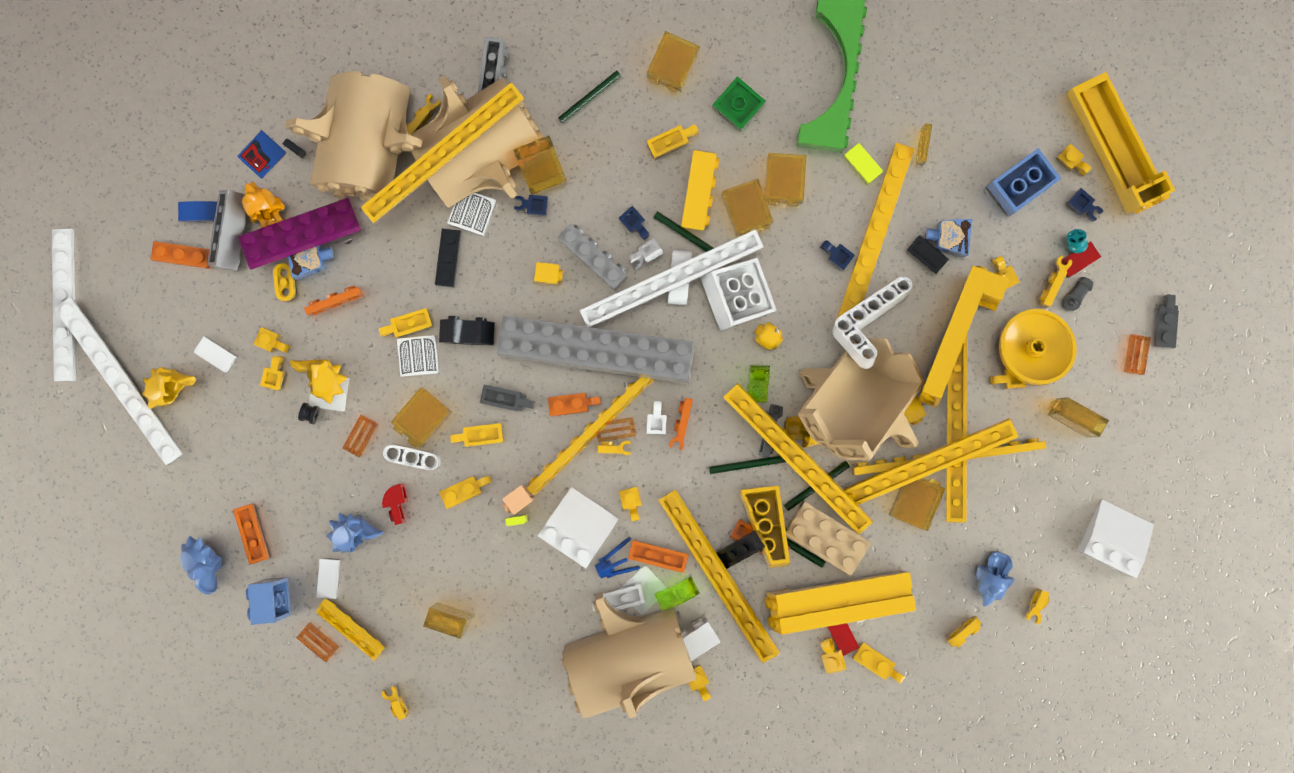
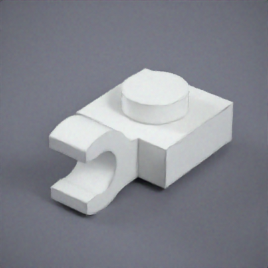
M653 238L638 247L639 252L631 254L628 258L633 263L634 269L637 270L642 267L644 261L648 263L663 254V251Z
M654 401L653 414L647 415L648 434H666L667 415H661L662 401Z

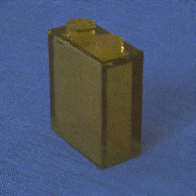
M665 31L648 68L647 78L653 84L665 85L671 92H682L699 54L700 46Z
M550 136L513 149L531 195L567 181Z
M768 153L764 202L774 206L780 205V203H787V206L798 207L799 204L803 203L807 155Z
M759 179L722 191L721 196L736 237L745 235L755 229H759V232L770 229V225L774 221Z
M420 387L391 423L394 425L393 429L398 434L402 435L404 433L409 438L407 441L415 448L417 446L424 447L452 414V411L425 388Z
M1069 397L1057 398L1048 407V410H1050L1047 414L1048 416L1087 438L1100 437L1109 422L1108 419Z
M923 478L904 485L898 491L889 516L928 531L946 488L941 487V482L930 479L929 482Z
M436 602L429 607L423 627L461 639L468 631L473 614Z

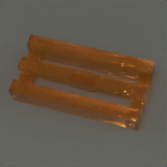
M1130 334L1124 372L1145 375L1151 337ZM1135 339H1137V341H1136V347H1135V353H1134V359H1133V365H1132V369H1131V363H1132V357H1133ZM1144 340L1140 369L1137 370L1141 342Z
M360 415L342 449L357 457H361L378 423ZM364 420L365 423L361 428L357 438L355 439L352 447L350 448L349 446ZM371 424L372 426L357 452L355 449L368 425Z
M633 417L607 421L605 426L630 422V426L606 429L601 432L598 430L596 432L598 442L635 437ZM631 429L629 434L601 438V434Z
M311 622L296 637L325 663L339 648L336 643ZM310 629V630H311L313 633H315L319 638H321L325 643H327L332 649L328 648L324 643H322L318 638H316V637H315L312 633H310L308 630ZM304 634L308 636L312 641H314L328 654H323L312 643H310L306 638L303 637Z

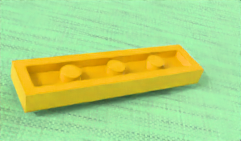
M325 598L316 610L319 616L372 660L375 661L385 648L379 640L374 639L363 627L356 624L349 615L339 610L333 602Z

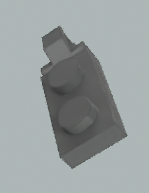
M1164 295L1163 304H1160L1159 309H1157L1154 347L1176 348L1179 315L1178 305H1175L1176 295Z
M489 385L483 386L480 399L481 404L514 411H523V407L534 409L535 401L525 399L526 394Z
M771 404L769 415L776 422L783 416V407ZM762 437L758 455L769 457L770 454H773L774 449Z

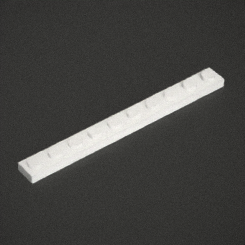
M755 229L581 309V315L587 327L595 326L762 249L763 244Z
M70 297L56 306L54 309L165 465H169L184 455L154 411L148 408L147 401L75 300Z

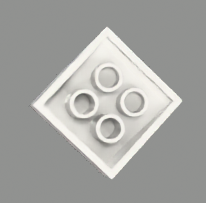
M758 258L721 268L701 277L720 331L777 311Z
M571 487L538 534V537L584 568H587L619 518Z
M1101 499L1077 551L1127 576L1137 578L1145 562L1154 524Z

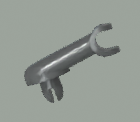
M1080 277L1078 284L1065 296L1063 300L1064 307L1070 311L1077 310L1088 291L1092 290L1093 281L1086 277Z

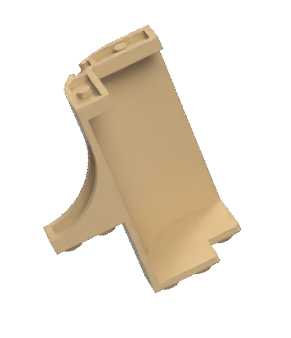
M357 71L339 73L331 76L325 105L315 118L311 120L300 118L286 120L285 128L292 130L293 134L305 135L309 137V140L318 142L310 185L317 187L318 191L331 192L337 198L358 196L361 201L367 202L392 182L395 176L398 154L422 148L423 140L409 135L406 127V110L410 87L390 78L372 73L371 76L362 75V72Z
M445 75L440 77L439 81L443 88V102L438 114L427 125L411 134V136L423 140L422 148L411 151L415 160L417 161L504 89L508 85L505 79H499L466 100L462 93H457L459 89L453 80L449 81ZM523 101L427 179L448 208L467 196L484 189L502 190L511 199L518 195L514 188L517 185L510 176L509 170L545 149L542 142L545 138L540 130H538L539 127L534 119L530 117L531 115Z
M867 338L877 350V356L871 368H861L845 351L833 368H803L799 373L806 387L814 389V392L799 411L798 416L810 436L821 447L825 445L832 449L831 453L838 457L849 460L870 461L881 444L889 437L895 440L899 447L916 448L919 443L904 412L925 384V381L912 355L909 352L894 353L887 338ZM863 355L867 359L871 358L868 355Z
M603 592L595 594V601L593 602L596 613L600 612L602 619L599 621L603 632L566 644L564 652H562V665L564 670H567L569 676L568 689L571 696H575L576 702L574 704L576 711L582 714L583 719L620 706L623 713L627 712L629 719L636 717L639 709L651 698L674 687L697 680L674 607L648 616H629L613 608L606 600Z

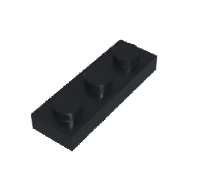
M442 228L435 277L436 286L455 288L462 233L460 230Z
M752 531L718 550L716 553L725 568L728 569L761 551L765 545L756 532Z

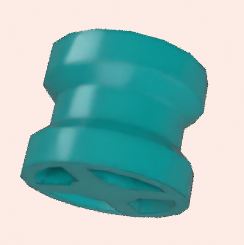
M1074 229L1067 234L1068 248L1071 252L1082 253L1088 248L1087 234L1084 230Z

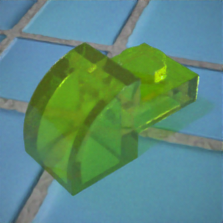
M749 365L748 394L756 402H768L770 365Z
M689 576L656 592L654 595L663 611L687 602L700 592L692 576Z

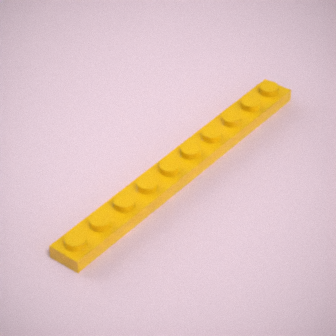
M512 82L361 206V209L373 223L377 222L525 98Z
M897 142L894 146L837 318L864 301L914 151L912 147Z
M967 335L947 383L946 445L967 436ZM967 459L946 468L947 523L967 522Z
M640 377L635 383H630L625 389L626 392L622 396H617L611 402L612 406L608 410H602L598 414V419L594 423H589L584 428L585 432L580 437L576 436L570 442L571 445L566 450H561L556 456L557 459L553 463H548L542 469L544 472L539 477L535 476L529 481V486L527 487L529 492L533 495L539 493L655 379Z
M739 383L734 385L723 396L858 535L873 523V520Z
M1008 418L848 486L843 490L859 505L1016 439L1019 436L1011 419Z
M1039 438L1027 439V443L1020 444V440L1008 442V446L1001 447L999 445L968 459L1047 449L1046 441H1039ZM923 454L913 455V459ZM904 456L894 458V462L888 463L887 459L876 460L874 465H868V462L856 463V467L851 468L852 475L886 471L909 460H906Z
M676 489L660 498L658 501L760 661L764 663L776 657L780 652Z

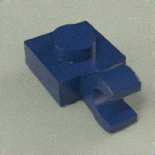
M633 206L618 218L630 233L636 230L643 240L650 236V233L642 225L645 219Z
M826 240L820 246L822 250L830 254L828 260L842 271L855 256L842 244L835 247Z

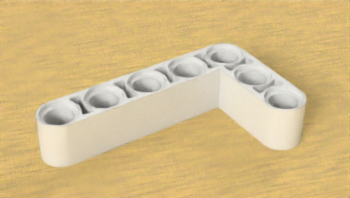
M897 278L836 319L832 331L833 336L861 368L868 369L873 366L877 350L860 330L908 298L912 288V281L909 278ZM863 355H868L871 358L867 359Z

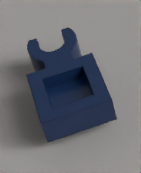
M1082 188L1078 189L1067 202L1078 214L1083 215L1086 212L1088 219L1092 222L1097 220L1093 215V211H1096L1098 214L1104 212L1101 207L1092 205L1095 199Z
M529 194L528 200H525L522 196H515V200L522 201V205L519 207L514 206V210L523 211L527 209V215H547L548 196Z

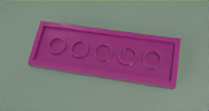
M345 198L238 236L248 267L252 270L361 231L349 198Z

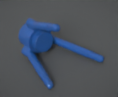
M631 537L621 542L606 556L598 559L599 563L595 565V568L601 579L604 577L608 579L615 575L640 569V566L614 571V567L627 562L628 559L624 558L613 564L610 560L606 561L631 540Z

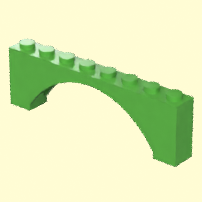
M817 0L815 18H820L837 39L844 58L845 74L841 92L832 106L815 120L800 125L796 147L842 153L844 148L848 146L849 137L846 136V131L851 126V118L848 117L849 110L852 111L854 99H851L852 92H855L857 81L854 80V74H857L859 70V62H856L857 55L861 54L862 49L859 39L860 36L863 37L865 25H862V18H865L867 13V7L864 6L865 0Z

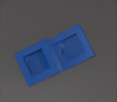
M178 202V221L214 222L217 202Z

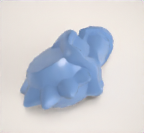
M339 513L338 521H329L333 531L328 533L326 537L333 543V552L341 551L346 553L355 551V548L363 543V538L370 540L384 534V532L362 519L361 515H357L354 518L352 514L346 517Z
M189 536L186 544L181 545L180 563L187 572L189 579L196 580L195 587L200 592L207 595L212 594L217 589L216 572L222 568V558L217 556L210 546L204 544L202 538L195 540Z
M999 551L990 555L987 567L981 564L977 567L976 576L979 581L977 588L982 594L984 607L991 604L994 600H1001L1006 590L1015 580L1013 577L1008 576L1009 571L1013 568L1010 556Z

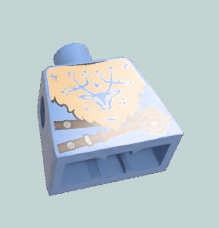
M972 219L942 220L937 224V229H926L925 239L935 241V248L941 252L965 258L969 255Z
M321 245L288 256L292 278L298 281L325 270L324 260L334 258L332 248L321 249Z

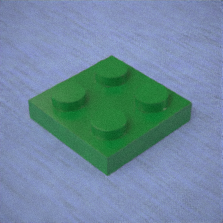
M737 76L713 103L712 107L741 131L766 103V100Z

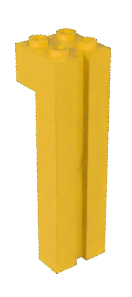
M1107 72L1070 89L1067 95L1127 214L1133 211L1135 214H1138L1171 198L1169 194L1176 190L1166 170L1157 173Z
M972 266L918 401L935 408L937 407L978 305L996 312L1010 281L1005 275L989 272L982 266Z
M899 571L795 590L787 588L766 592L765 606L767 609H770L771 613L768 617L769 628L783 635L916 611L914 595L911 592L912 581L910 572Z

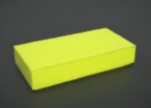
M860 143L844 155L867 184L883 173V170Z
M528 514L507 517L505 518L506 525L525 524L529 521Z

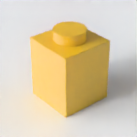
M536 262L535 283L558 286V282H562L563 270H560V265Z

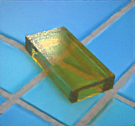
M926 123L921 128L916 165L923 166L927 161L932 124Z

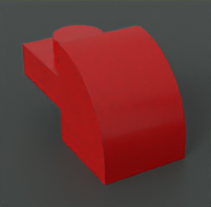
M404 483L390 487L382 499V508H391L389 517L395 525L406 522L401 505L408 502Z

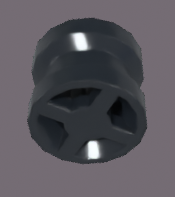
M304 402L300 408L298 420H306L309 424L314 425L318 419L320 407H312L309 403Z

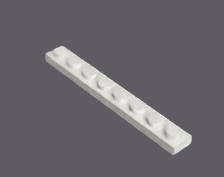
M52 229L54 381H76V338L54 309L70 297L75 300L74 230Z

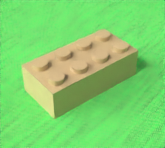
M805 501L801 502L785 528L786 536L852 576L871 545V542Z

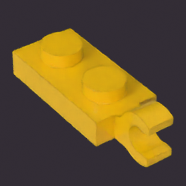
M432 94L426 97L427 105L419 108L411 124L408 123L406 125L409 135L424 127L434 115L433 112L441 106L439 99L435 104L431 103L434 97Z
M696 124L684 130L679 125L646 142L654 159L689 144L687 138L699 134Z
M1059 256L1056 259L1057 270L1050 274L1047 281L1049 285L1047 289L1042 291L1039 297L1041 300L1040 306L1045 308L1051 307L1067 274V270L1072 265V260H1068L1067 264L1063 265L1061 263L1063 256Z
M424 308L391 318V325L378 329L382 337L394 333L395 337L398 338L433 327L428 309Z
M502 423L464 427L462 434L450 435V442L464 441L465 447L504 442Z
M474 475L439 491V494L446 509H449L481 494L480 487L491 483L492 480L489 475L476 480Z
M864 642L861 643L859 649H857L852 657L884 680L890 676L899 683H902L905 678L893 669L896 665L893 661Z

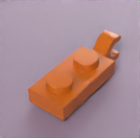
M586 393L548 397L550 417L589 412L588 406L601 404L600 397L587 398Z
M685 398L684 402L680 401L678 412L681 413V418L676 420L674 431H677V436L670 441V448H672L675 441L680 443L679 450H682L684 447L683 441L693 399Z

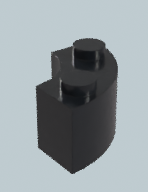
M448 316V319H440L439 343L494 345L495 322H489L484 317H476L475 320H460L459 316Z

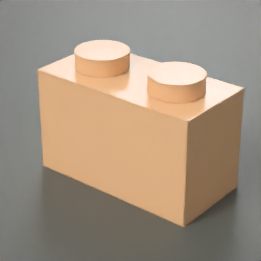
M524 484L502 499L504 501L502 505L508 513L512 512L514 515L536 499Z

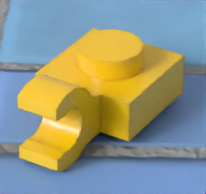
M1071 143L1056 158L1066 169L1071 171L1075 168L1082 176L1087 174L1092 168L1086 162L1081 161L1084 155Z
M1002 255L992 259L998 271L996 273H1001L1010 279L1006 289L1020 282L1012 265L1006 267Z
M263 327L260 328L253 343L272 353L274 348L287 353L290 347L278 341L280 338L279 334Z
M272 357L271 367H264L260 386L278 391L281 390L285 372L280 371L284 357Z
M1007 369L1004 370V375L990 377V385L1005 383V389L1026 387V383L1016 379Z
M602 441V445H598V453L630 455L631 452L624 451L623 446L631 444V442L623 441L619 446H613L614 442Z
M638 487L619 491L623 510L629 509L632 522L640 520L637 506H641L642 503Z
M1038 588L1036 589L1029 605L1031 607L1026 613L1025 619L1030 620L1032 615H1036L1034 623L1038 625L1041 623L1042 616L1040 611L1048 605L1050 593Z
M824 639L821 642V646L826 653H823L821 657L826 673L829 674L847 669L842 651L835 650L833 639Z
M698 665L694 668L697 680L688 684L692 692L698 689L705 702L711 698L705 686L710 682L701 665Z
M393 685L391 686L392 695H388L386 690H383L381 694L385 700L391 701L390 710L393 716L397 717L400 721L406 718L409 712L401 696L399 697L396 686Z

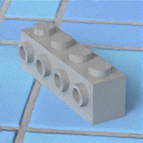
M485 37L478 92L506 76L504 60L508 58L509 47H506L504 39Z
M219 190L207 266L224 270H237L240 264L239 255L241 249L238 236L243 235V230L246 227V211L242 204V198L245 194L231 190Z
M569 224L557 237L558 241L615 292L627 279V274L625 273L627 270L620 263L617 265L611 261L613 257L605 250L601 252L597 248L598 244L591 237L587 239L583 235L585 232L578 225L573 226Z

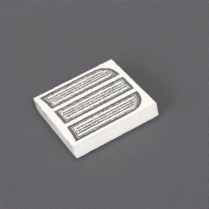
M473 193L454 204L447 224L484 237L496 200Z
M436 335L397 339L400 377L439 374Z

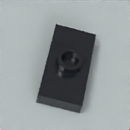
M921 235L907 249L935 274L949 260Z

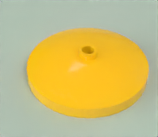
M1043 309L1025 310L1011 318L1001 331L999 338L1001 360L1009 373L1024 383L1038 386L1054 383L1064 377L1075 362L1077 353L1075 336L1069 325L1055 313Z

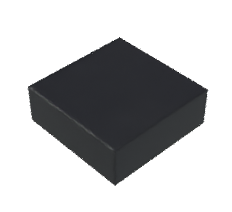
M288 138L282 143L303 159L306 155L302 148Z

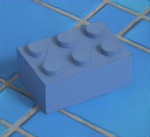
M1037 148L987 185V188L1006 213L1011 216L1062 178L1040 149Z
M288 577L263 579L248 585L246 598L249 600L250 608L247 610V617L251 621V625L275 623L290 616Z

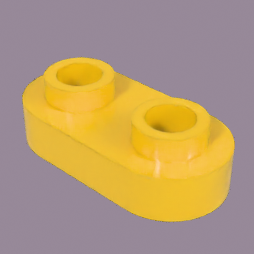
M280 263L273 270L275 295L279 300L289 302L296 295L295 279L292 278L290 265ZM284 270L287 271V275L285 277L282 276V272ZM288 289L289 294L285 296L284 290Z
M977 616L971 617L950 634L946 641L951 647H960L966 642V637L970 634H976L981 629V621Z

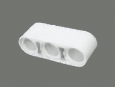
M673 249L671 268L690 260L692 251ZM689 282L669 291L668 304L687 305Z
M388 445L383 451V456L387 461L425 470H435L441 464L438 454L400 445ZM392 448L398 451V455L394 459L389 455ZM411 452H414L417 456L414 463L408 460V455ZM430 456L435 458V465L433 467L427 465V458Z

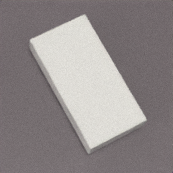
M203 336L194 350L195 354L225 373H228L237 359V356Z
M324 558L319 560L317 598H337L340 560Z

